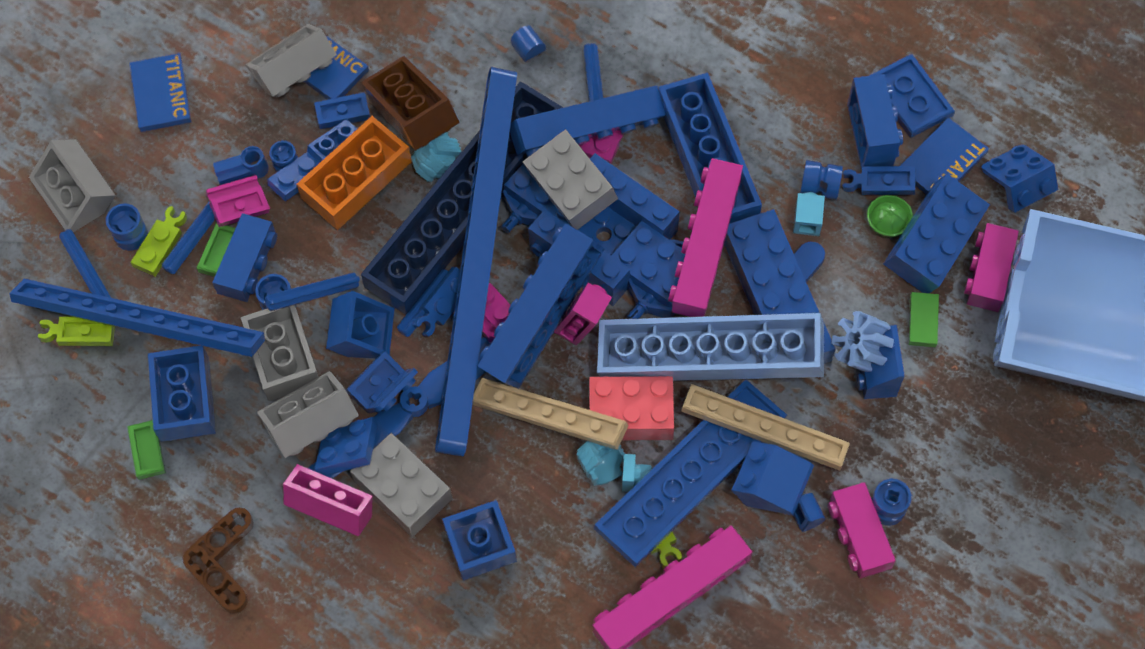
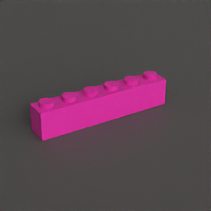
M711 158L709 168L704 167L701 183H704L703 191H697L694 206L698 207L697 214H691L688 229L692 230L690 238L685 237L681 252L686 255L684 262L679 261L676 268L675 277L679 278L677 286L672 285L668 301L673 302V313L689 317H705L740 185L743 165Z
M732 525L726 530L723 528L716 530L709 537L710 541L705 545L697 544L691 548L686 554L688 557L681 562L675 560L663 570L665 573L657 579L651 577L641 585L642 590L635 595L631 593L625 595L618 601V607L611 612L605 610L594 619L593 633L605 649L630 648L749 562L753 552Z

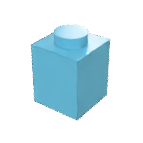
M813 192L798 193L793 233L820 236L825 196H820Z

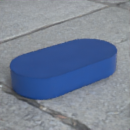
M816 242L804 243L794 254L806 283L820 268L825 258L824 248Z

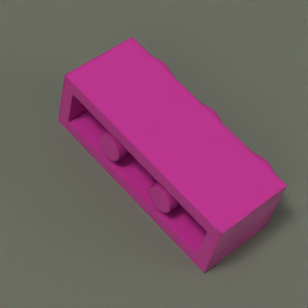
M987 223L983 232L978 231L974 246L979 248L978 255L973 254L969 270L974 271L972 279H967L964 294H968L966 305L999 312L1005 297L1018 230Z
M588 283L575 297L554 333L577 346L597 325L612 297L601 286Z
M297 464L283 483L284 505L358 537L372 517V495Z
M865 482L834 491L828 503V509L832 519L836 518L840 527L838 529V536L842 545H847L850 553L848 555V562L852 571H857L859 579L892 569L896 560Z

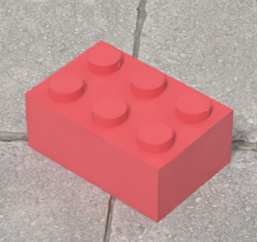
M673 376L590 377V410L626 421L629 426L622 440H673Z

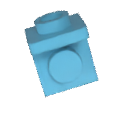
M624 454L622 492H629L652 470L651 465L635 464L636 454Z

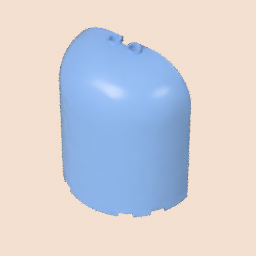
M1030 209L1022 229L1024 234H1022L1012 261L1014 269L1012 268L1004 301L1000 309L995 335L996 346L993 352L994 366L1145 402V235Z

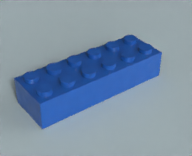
M704 73L660 86L659 92L666 111L664 120L695 198L698 190L703 191L704 183H701V177L704 167L709 168L711 158L743 165V170L730 223L760 214L762 203L709 74Z
M774 209L729 224L724 245L754 315L820 313ZM824 324V364L832 362L835 346L832 344L831 337Z
M565 223L563 228L560 227L555 232L552 239L554 243L548 252L545 251L539 258L538 269L534 275H530L526 279L522 295L519 299L517 298L512 302L508 310L509 316L505 322H501L494 332L495 338L490 346H486L479 357L480 363L478 367L503 383L518 389L605 250L592 238Z

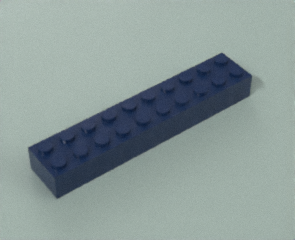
M520 81L515 88L511 123L518 118L563 107ZM479 132L361 273L365 289L405 315L441 270L448 266L464 246ZM510 132L500 200L503 198L504 184L519 169L523 161L528 158L527 154L517 156Z

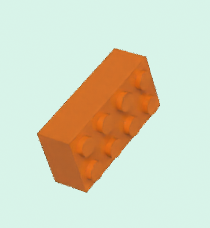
M371 116L297 183L300 197L336 230H339L412 162L410 148L375 117Z

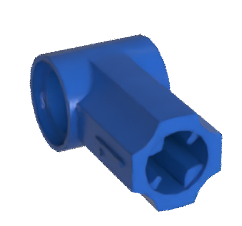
M255 146L245 148L241 155L213 163L220 185L257 175V178L260 179L269 170V165L262 150ZM258 161L256 164L250 165L252 162Z

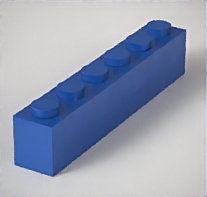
M656 85L518 118L511 123L510 134L517 156L527 154V157H529L565 129L576 143L581 145L589 142L591 137L597 136L598 140L613 136V132L616 131L626 134L635 131L636 126L643 125L644 128L656 126L659 124L658 120L666 116V111L658 86Z

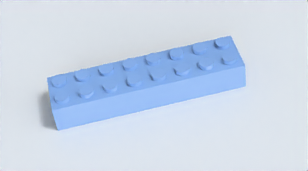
M821 313L599 320L597 373L600 377L673 376V381L824 377V322Z

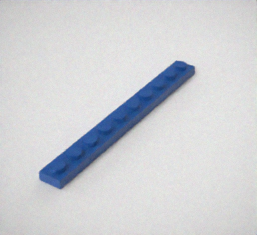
M23 279L9 293L11 302L244 356L253 357L265 342L264 332L29 279Z

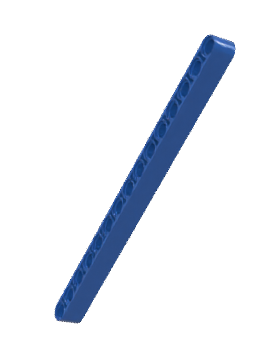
M490 67L486 83L435 452L463 457L467 447L517 81V72Z

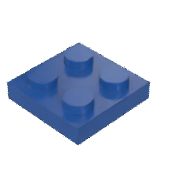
M371 417L356 420L345 427H339L330 432L325 439L321 440L314 470L326 476L370 465L378 427L375 419Z

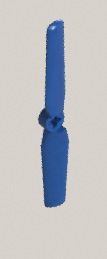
M485 337L481 338L479 357L483 349L491 345ZM447 361L429 372L418 387H410L407 391H403L400 403L392 406L386 412L384 410L373 417L378 424L373 449L390 433L394 436L398 435L413 417L423 415L427 411L428 406L431 409L441 405ZM477 367L476 380L486 373L480 367ZM412 397L415 400L419 399V405H410L409 399ZM316 462L308 467V469L315 471ZM341 472L334 473V474H330V475H326V476L329 477V478H331V479H333L334 477H336V476H337L338 474H340Z

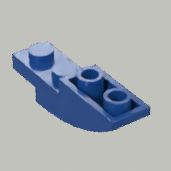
M347 119L310 143L305 154L268 178V186L284 201H287L299 192L297 183L356 131L357 128Z

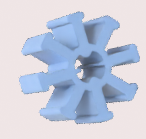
M854 311V321L842 318L838 322V325L845 330L846 335L841 337L832 336V344L842 348L839 353L835 354V357L838 361L846 363L848 366L865 372H871V362L882 366L887 361V358L883 357L879 352V348L885 346L893 348L894 339L883 335L886 330L890 329L887 322L866 313Z

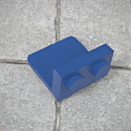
M1026 145L1015 146L1010 151L992 158L989 162L982 165L983 173L1005 187L1008 209L1014 213L1058 190L1055 164Z
M383 351L346 389V392L368 414L380 413L382 410L386 412L396 403L397 399L395 396L402 390L404 392L407 391L415 383L416 380L413 377L418 371L415 368L404 370L386 351Z

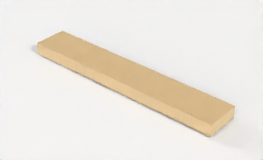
M481 378L473 396L474 406L615 450L618 449L629 426L624 420L485 378Z
M691 384L681 410L684 413L767 444L777 445L791 453L839 471L850 444L847 441Z

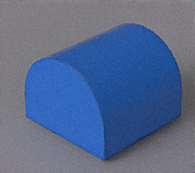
M524 26L518 29L511 38V45L524 62L546 50V45L531 26Z
M813 493L802 495L793 516L800 530L804 532L823 523L825 516Z

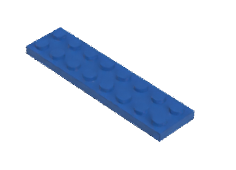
M747 379L728 396V398L785 419L787 417L785 412ZM703 420L594 525V530L636 567L745 460L752 442L762 443V441Z

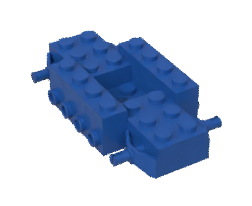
M595 153L590 160L613 187L618 199L578 229V231L592 238L605 249L581 288H584L588 283L601 286L612 297L609 302L612 306L628 290L636 302L635 308L627 315L628 319H639L644 313L646 315L650 313L661 318H672L676 313L672 312L673 302L668 301L672 285L677 286L679 278L675 277L678 262H684L686 255L681 253L684 241L671 239L678 231L680 211ZM523 163L504 184L503 199L511 214L501 225V228L509 234L518 223L530 226L528 228L530 249L540 258L545 251H549L554 243L552 239L555 232L560 227L563 228L565 223L570 224L529 174ZM600 232H608L611 238L607 241H601L597 238V235Z

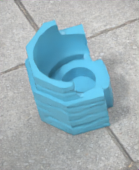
M448 132L430 141L426 146L414 151L411 160L415 171L428 182H432L435 178H441L455 161V158L462 152L459 143H457L458 140L449 138Z
M586 441L577 450V460L585 475L591 479L594 486L604 485L623 475L620 465L624 462L625 452H623L621 445L615 450Z

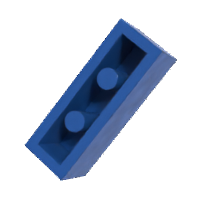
M242 213L212 282L217 294L247 302L250 294L255 293L258 275L260 271H264L268 261L267 254L269 249L273 248L277 241V233L271 221Z

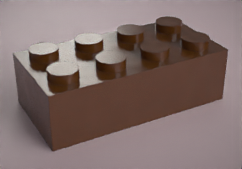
M402 56L361 82L372 106L415 151L426 146L430 141L448 132L452 127L460 123L449 99L405 56Z

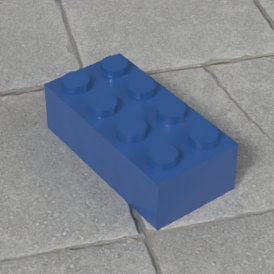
M945 174L933 184L883 265L922 293H931L943 282L990 204L952 176Z

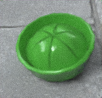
M885 195L878 197L871 202L867 209V219L871 229L883 238L891 239L902 235L913 217L909 204L897 196Z

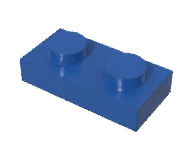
M365 92L314 102L320 129L337 126L346 119L350 123L370 118Z

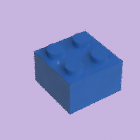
M497 500L442 519L463 581L517 562L516 552Z

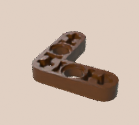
M241 507L234 508L190 546L183 555V563L187 570L227 612L232 614L240 613L246 608L248 597L239 584L217 561L253 528L254 522L248 510ZM235 518H244L246 524L242 527L239 524L236 525ZM228 526L235 535L231 537L224 527ZM217 534H223L226 536L225 544L219 548L211 546L212 538ZM194 555L201 557L202 562L207 567L204 572L196 563L192 564L191 558ZM213 573H220L223 575L222 583L216 587L209 586V576ZM228 588L234 596H238L240 602L237 605L234 603L229 604L230 600L223 591Z

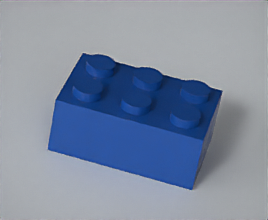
M885 74L853 78L847 106L861 169L864 166H894L895 159L899 157V146L903 144L902 131L897 129L896 125L898 120L897 108L891 104L892 87L891 84H887Z
M204 346L148 353L153 428L159 440L164 442L215 434L210 362Z

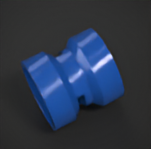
M278 141L270 148L269 154L276 172L298 158L295 147L288 141Z

